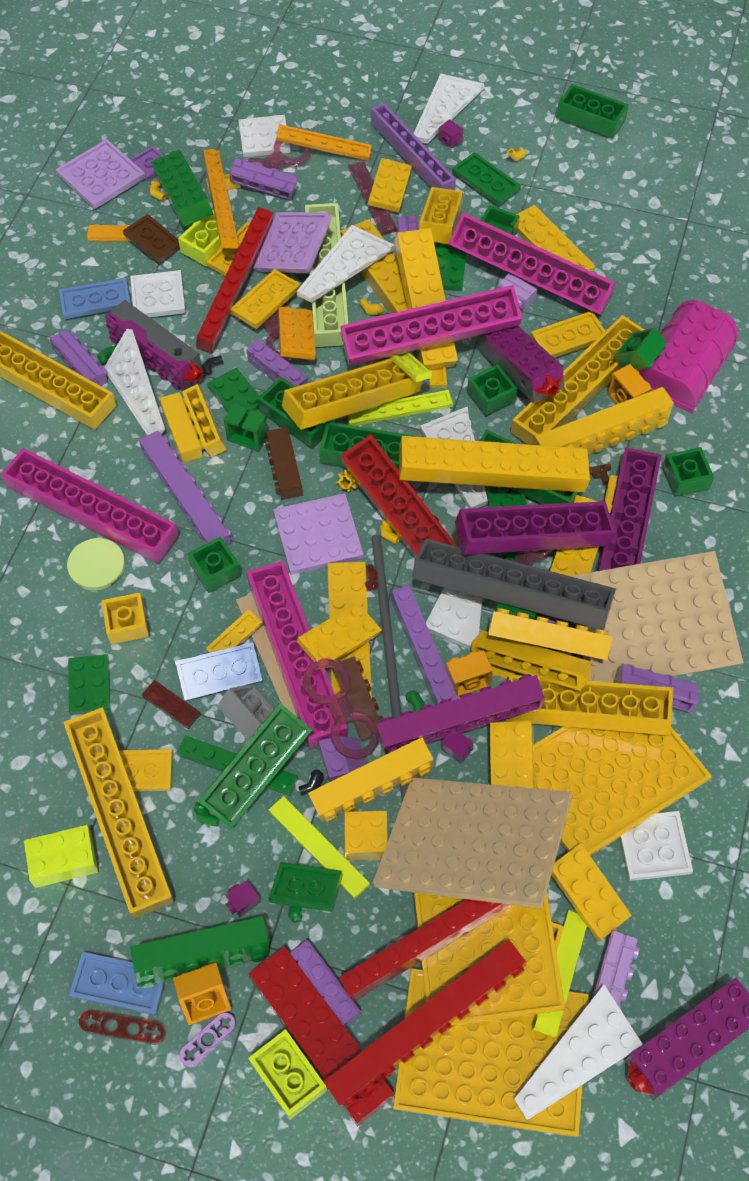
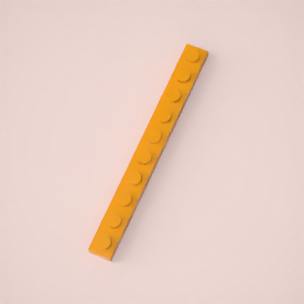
M203 150V159L221 248H238L239 242L219 150Z

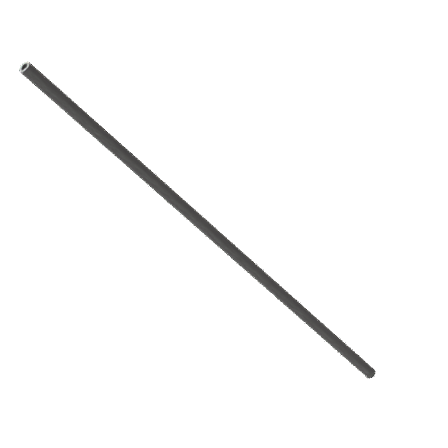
M374 535L371 538L393 719L400 717L402 712L381 536ZM400 784L402 802L409 784L405 786ZM412 892V895H413V904H414V913H415V922H416V930H417V929H418V922H417L415 895H414V892Z

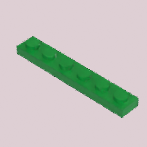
M186 735L177 751V755L221 772L237 754ZM280 769L265 788L291 796L298 780V775Z

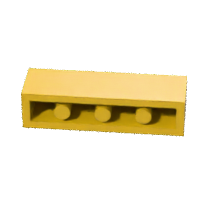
M196 384L182 391L207 453L210 457L226 451V445L206 395L200 386Z
M180 392L159 398L163 414L183 463L202 458V450L205 448L201 439L198 440L197 436L199 434L196 426L192 425L194 421L190 412H187L188 406L185 398L182 399Z

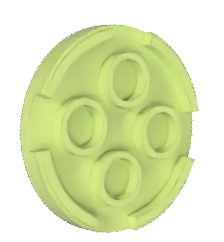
M94 538L80 543L72 550L68 558L67 569L71 579L83 589L102 590L110 587L112 583L122 576L125 569V558L122 550L116 543L108 539Z

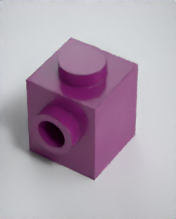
M449 119L439 127L438 140L450 148H454L463 140V128Z
M462 733L441 739L442 750L460 764L474 749L473 741Z
M247 880L240 885L232 886L228 890V894L225 895L228 901L225 904L232 915L236 913L239 918L261 903L258 894Z

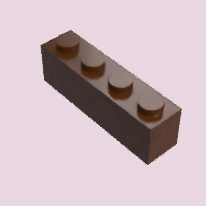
M288 427L268 430L267 438L264 441L266 449H270V453H268L269 464L273 463L274 466L271 468L272 477L277 479V482L274 483L276 494L280 493L281 500L303 496L302 484Z
M355 656L332 664L333 673L360 741L364 742L379 736L377 723H380L383 717L377 714L376 709L379 707L375 697L371 698L369 694L371 687L368 679H363L361 672L364 670L360 660L356 661Z

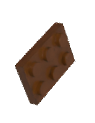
M149 214L123 230L124 235L158 264L180 249L179 240Z

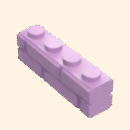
M617 931L611 932L592 999L601 987L605 985L618 1007L621 1001L625 1002L628 994L625 984L627 980H631L634 968L630 967L632 959H637L640 947L636 946L637 938Z

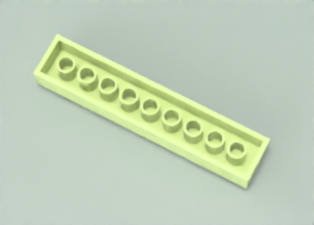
M338 203L305 205V212H329L333 216L310 270V275L341 239ZM345 282L312 302L315 347L343 345L340 326L349 324Z

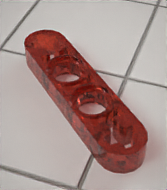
M86 1011L79 1018L80 1028L89 1034L150 1045H159L166 1037L164 1027L157 1022L96 1011ZM90 1016H92L95 1022L101 1023V1030H98L99 1026L96 1024H91L87 1028L86 1023H84L85 1020H89ZM110 1020H116L118 1023L116 1030L113 1032H108L105 1028L106 1023ZM131 1024L139 1025V1032L135 1036H130L127 1033V1029ZM144 1025L147 1026L145 1029L151 1032L158 1028L161 1035L156 1036L153 1040L150 1034L144 1033Z

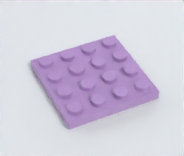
M108 139L55 169L56 174L93 209L145 179V173Z
M276 212L253 269L256 272H272L276 269L284 273H310L333 216L329 212Z
M345 493L273 509L290 575L328 567V563L350 562L364 558Z

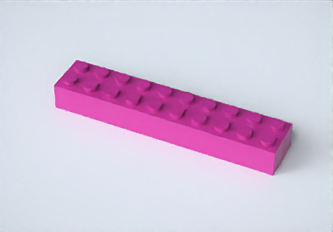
M463 212L449 242L451 246L600 315H603L617 285L616 282Z
M514 285L341 325L340 334L348 364L351 366L519 326L523 317Z
M25 448L21 449L1 473L6 487L157 564L160 563L179 537L175 523Z
M284 561L247 571L248 585L296 715L312 729L305 738L309 750L319 747L320 740L335 736L347 737V725L326 670L323 669L321 671L297 643L298 637L310 631Z

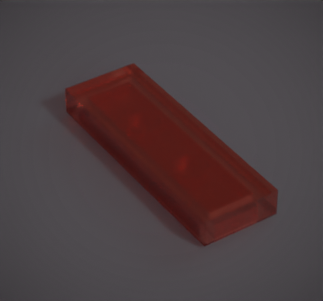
M156 680L142 693L144 699L187 729L201 715L200 711Z

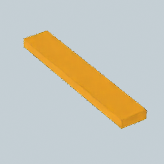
M281 124L278 126L276 141L365 161L370 159L372 145Z

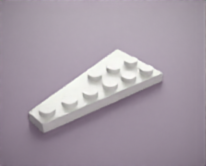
M440 74L414 131V135L422 143L428 144L439 133V127L449 119L452 120L484 89V83Z
M351 225L297 290V296L312 303L395 250V245Z
M126 329L105 365L107 375L145 433L149 435L158 430L162 435L165 427L133 330Z
M468 407L420 426L421 433L427 438L475 441ZM454 484L468 508H480L487 505L488 500L485 486Z
M444 587L426 621L430 633L471 650V642L479 634L482 597Z
M605 985L601 987L514 1100L526 1120L532 1118L643 1046Z

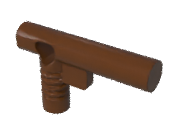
M610 463L589 467V474H592L593 478L601 477L603 484L608 485L609 477L607 471H611Z

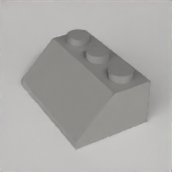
M255 684L229 688L217 705L223 715L234 724L235 728L241 732L247 741L275 708Z

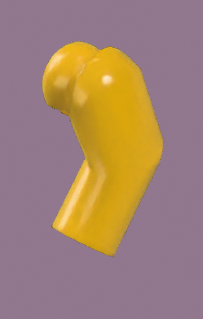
M519 147L520 150L517 149L516 151L510 148L507 154L513 161L517 162L526 156L524 148Z
M151 181L149 187L151 196L164 202L167 196L160 191L159 181Z
M365 298L360 300L359 304L367 315L383 313L381 305L369 304Z
M384 519L380 525L381 536L397 545L400 538L392 532V528Z

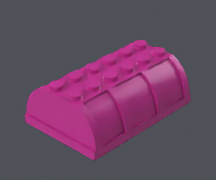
M697 300L685 301L676 308L673 316L660 333L667 342L662 354L656 357L653 361L654 364L650 368L638 370L640 376L650 384L651 391L663 387L674 402V406L691 414L733 350L739 335L737 325L730 315Z

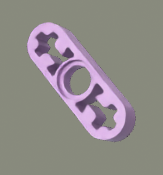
M222 1013L218 1015L181 1049L180 1060L183 1065L189 1068L197 1066L234 1032L236 1022L231 1014ZM221 1020H231L229 1022L230 1028H222L219 1031L222 1036L218 1038L212 1028L215 1026L216 1030H218L222 1026ZM212 1034L214 1036V1042L211 1046H204L202 1044L204 1035ZM198 1042V1045L204 1052L201 1054L198 1050L194 1054V1061L190 1059L185 1061L187 1058L186 1052H194L197 1049L194 1044Z

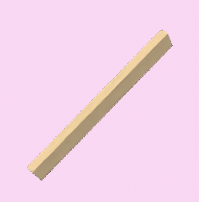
M252 594L236 599L242 615L250 609L262 622ZM262 625L251 637L281 704L297 717L264 625Z

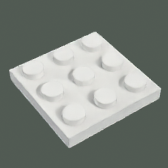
M285 115L239 119L244 158L290 153L289 143L276 141L279 124L286 126Z
M181 270L130 276L133 306L148 317L186 313Z
M679 811L657 813L620 837L629 881L693 873Z

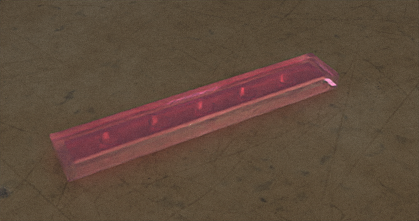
M364 161L350 164L349 171L381 236L397 232V227L388 210L368 205L374 181Z

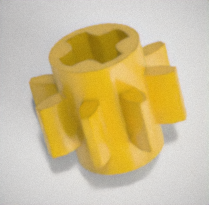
M347 469L338 474L340 479L336 483H339L341 490L347 489L348 492H351L353 488L359 487Z

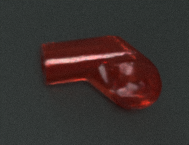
M369 564L366 566V573L370 581L364 583L367 591L375 590L378 587V573L374 566Z

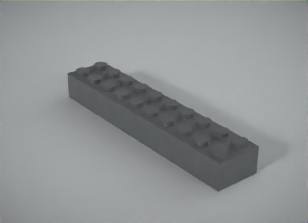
M425 539L414 560L412 579L421 582H427L439 587L449 588L601 630L605 629L616 588L487 554L463 555L460 547L430 539Z

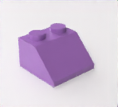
M335 736L319 741L320 753L329 782L366 765L359 738Z

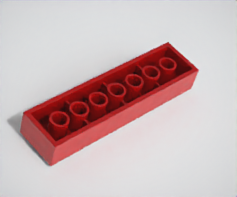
M371 434L340 455L342 464L414 558H416L425 539L458 547L407 480H399V470Z
M285 946L248 973L252 983L323 1081L362 1052L356 1041ZM382 1077L376 1081L377 1086L368 1093L363 1091L357 1095L358 1100L348 1108L345 1105L343 1106L357 1127L394 1098V1092Z

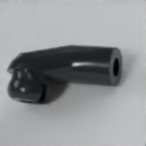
M222 356L208 358L201 365L203 374L212 373L211 367L223 364Z
M316 769L311 772L308 784L298 786L301 796L307 795L309 792L321 787L324 775L320 770Z

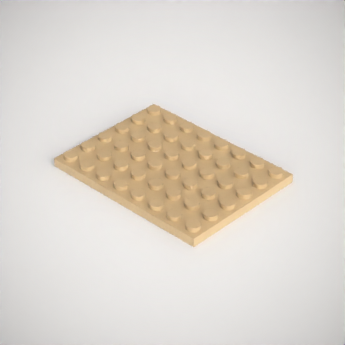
M715 551L571 576L616 588L612 607L603 630L608 631L607 636H612L608 660L581 655L582 659L591 662L589 681L616 683L615 675L622 664H631L636 668L649 669L654 673L676 677L744 663ZM574 623L575 629H576V625H580V626L588 627V631H589V632H593V633L596 632V629H595V628H592V627L586 626V625H582V624H579V623Z
M412 778L413 781L409 783L374 877V886L376 888L542 909L573 798L572 793L569 791Z

